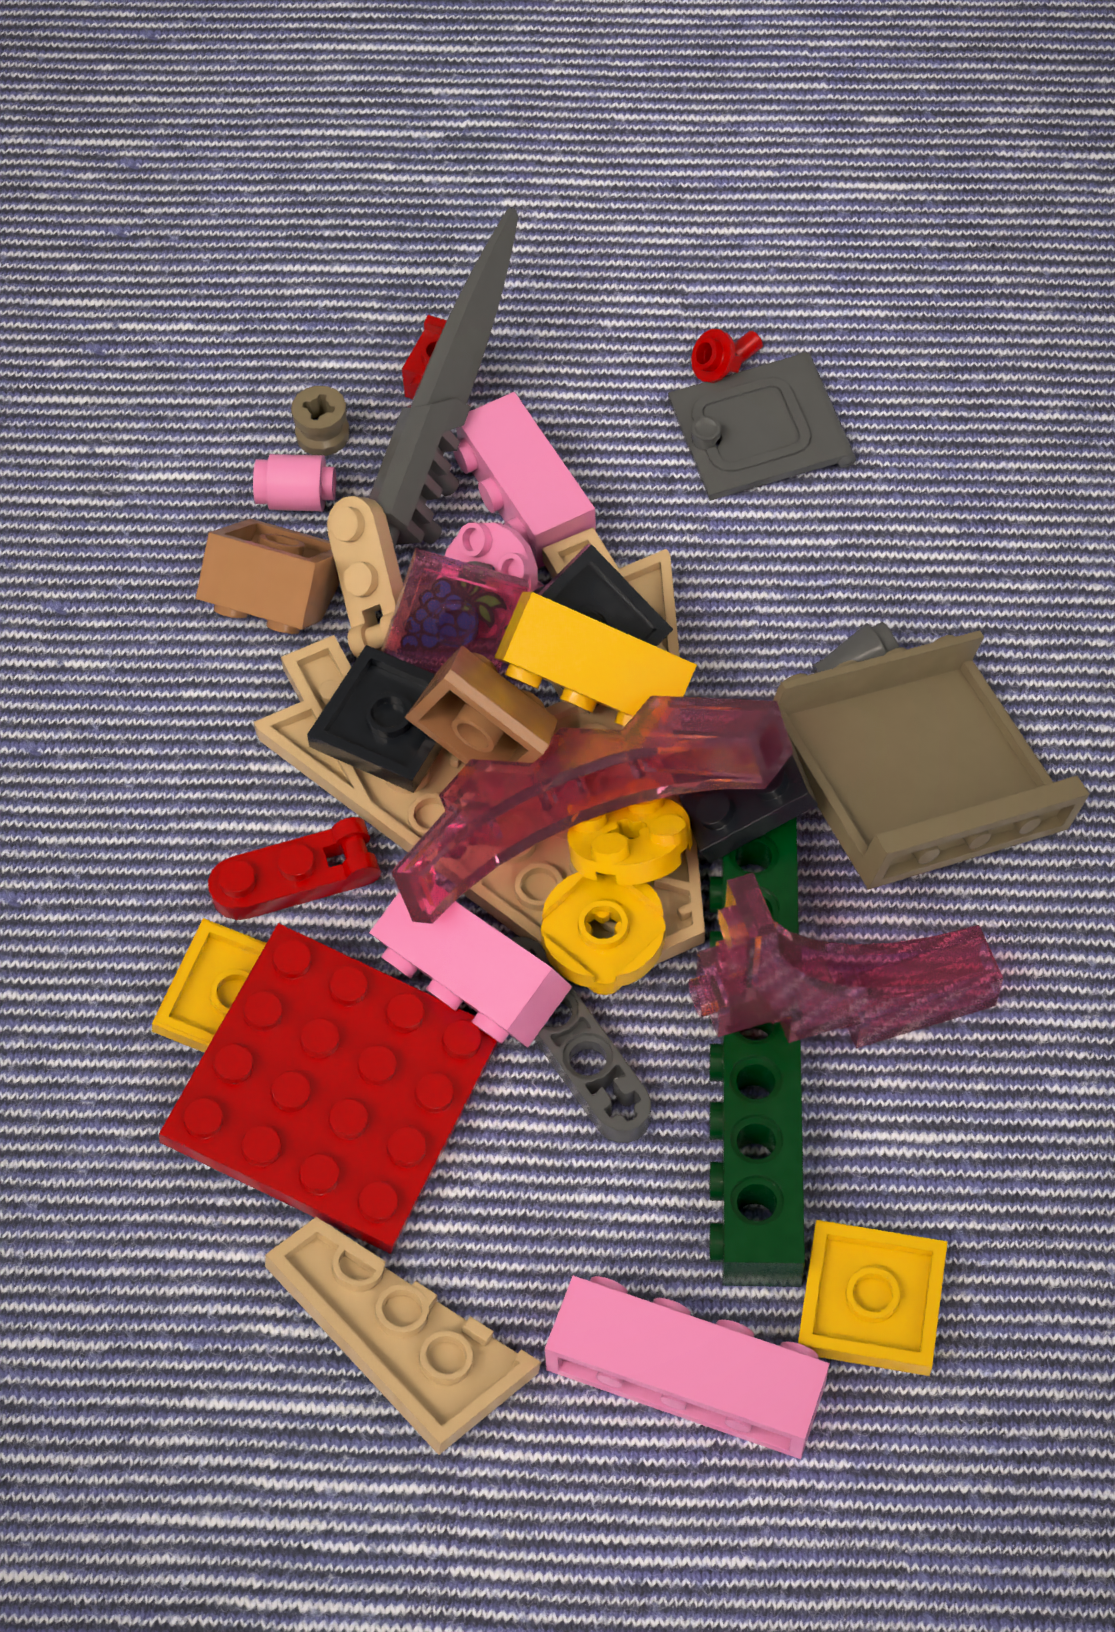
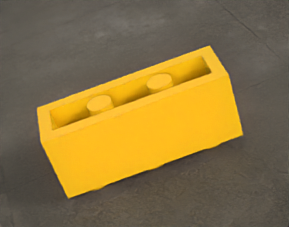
M522 592L494 657L509 664L505 673L506 676L536 689L539 688L542 679L564 688L559 699L593 713L597 703L615 710L618 714L614 723L644 736L648 735L651 727L669 731L697 664L534 592Z

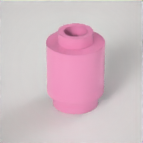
M270 454L268 460L256 459L253 472L255 504H267L269 510L323 512L326 500L334 501L336 497L335 467H326L324 455Z

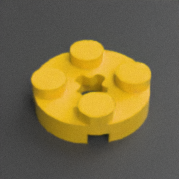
M652 784L637 785L631 788L627 794L609 797L598 802L580 803L573 807L569 813L571 825L567 832L571 863L581 875L597 882L596 872L615 875L616 885H637L660 879L675 871L682 864L681 853L686 848L690 852L693 844L690 819L685 809L673 800L663 798L662 789Z
M576 872L562 880L551 891L544 903L541 926L542 946L550 964L564 978L577 985L589 987L596 994H614L622 986L636 982L645 976L659 960L666 937V925L663 918L661 900L648 883L616 885L615 875L599 873L597 874V882L584 877L580 872ZM595 919L599 923L604 924L612 919L617 922L614 927L615 935L610 938H596L592 936V927L589 923Z

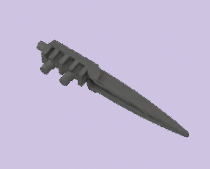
M510 207L506 210L464 284L434 347L411 405L401 410L370 493L369 499L375 500L383 508L394 549L396 545L422 543V540L427 544L437 541L442 533V528L432 519L434 513L426 506L427 500L440 499L441 494L449 496L459 486V479L450 472L452 465L443 455L444 452L457 451L460 441L450 430L465 424L471 407L467 402L491 334L510 263L518 222V213L515 208Z

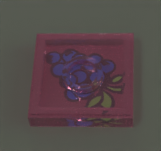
M415 548L381 651L436 674L441 666L463 645L470 652L478 653L488 658L495 665L499 673L502 661L494 657L506 630L504 627L510 622L522 592H528L529 590L528 580Z

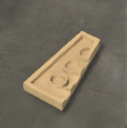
M318 1217L312 1219L265 1254V1267L438 1455L539 1374L541 1365L539 1360L522 1349L519 1353H516L493 1338V1330L471 1316L468 1320H465L437 1301V1294L417 1281L411 1285L385 1268V1261Z

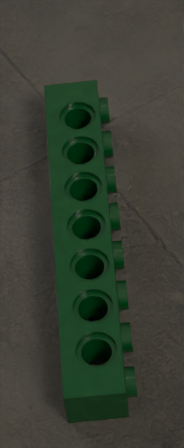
M797 817L717 859L721 860V876H710L709 912L721 913V931H710L709 967L721 968V986H710L709 1023L722 1024V1043H710L709 1080L710 1082H722V1102H710L709 1139L722 1141V1161H710L709 1199L710 1201H722V1223L710 1222L709 1261L722 1263V1286L801 1287L805 1266ZM754 864L761 866L765 870L753 873L747 872L740 867ZM746 918H757L766 924L760 927H749L740 921ZM755 972L762 974L767 980L761 983H749L740 976L745 973ZM756 1028L767 1033L768 1037L754 1041L743 1037L740 1032L745 1029ZM755 1085L766 1089L770 1094L762 1099H751L744 1096L740 1090L746 1086ZM749 1144H759L767 1148L771 1154L763 1159H751L743 1155L740 1149ZM749 1204H759L769 1209L772 1215L762 1221H753L744 1217L739 1210Z

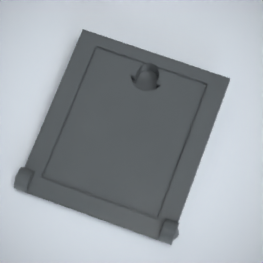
M802 352L789 358L727 375L716 383L703 382L668 393L669 402L709 501L833 464L846 468L853 465L856 461V456L814 361L808 352ZM720 437H721V442H720V444H719L718 446H716V442H717V441L720 439Z

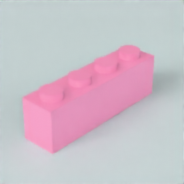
M572 1276L545 1346L547 1371L798 1459L802 1458L826 1385L830 1363L819 1360L818 1354L804 1345L787 1341L782 1342L780 1346L755 1338L753 1331L740 1323L730 1320H718L714 1324L693 1317L689 1309L678 1302L665 1298H655L653 1302L629 1295L623 1285L600 1276L591 1277L590 1281Z

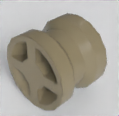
M312 386L296 395L292 401L291 413L295 423V437L299 447L306 453L324 456L337 453L344 448L349 440L350 428L346 418L347 407L343 395L336 389L328 386Z

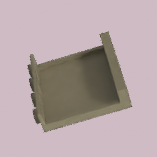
M980 630L956 637L954 635H945L933 643L910 649L904 647L895 648L883 656L860 662L849 660L833 669L810 675L805 673L795 674L781 682L777 688L771 704L783 719L818 803L817 807L868 890L1068 830L1090 795L1078 776L1056 782L1052 781L973 662V658L984 639Z

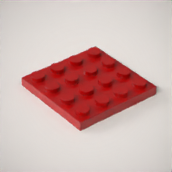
M278 923L159 1132V1143L308 1215L318 1217L325 1223L391 1254L498 1041L471 1022L475 1017L474 1015L459 1008L455 1011L440 999Z

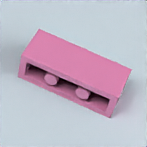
M515 392L469 411L465 424L456 428L457 439L460 441L457 451H453L455 459L465 474L472 472L479 482L478 489L487 509L491 513L498 511L505 521L504 525L517 530L530 545L538 569L545 566L542 548L592 527L596 531L595 507Z
M414 872L369 932L387 947L381 956L382 959L410 979L417 970L432 979L426 990L456 1011L462 1002L478 1012L471 1022L501 1044L510 1035L528 1048L572 988L552 967Z

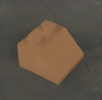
M251 518L208 533L196 599L215 604L214 611L220 615L232 618H247L249 614L266 619V626L272 630L288 634H298L300 629L303 630L322 621L340 584L330 541Z
M463 645L441 666L405 716L408 721L500 791L544 754L550 745L558 721L556 717L545 710L544 704L537 696L529 691L518 689L498 673L495 665L488 658L481 654L470 652Z

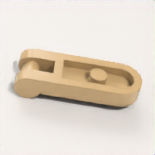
M343 497L331 509L327 521V529L351 626L347 636L348 644L353 655L358 658L366 645L380 651L386 645L392 648L400 647L401 636L407 632L403 626V619L410 613L383 508L375 500L366 497ZM382 610L383 616L378 624L375 612Z

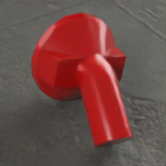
M710 329L697 339L693 347L691 356L692 370L695 376L702 382L716 383L721 381L729 371L738 373L741 364L763 347V342L754 331H748L734 342L730 334L724 330Z

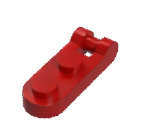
M360 817L345 818L334 824L331 829L235 855L219 862L212 869L208 879V890L215 909L226 918L234 920L250 919L372 884L381 876V870L375 854L368 852L366 844L370 840V835L364 819ZM344 854L345 860L342 864L329 867L327 858Z

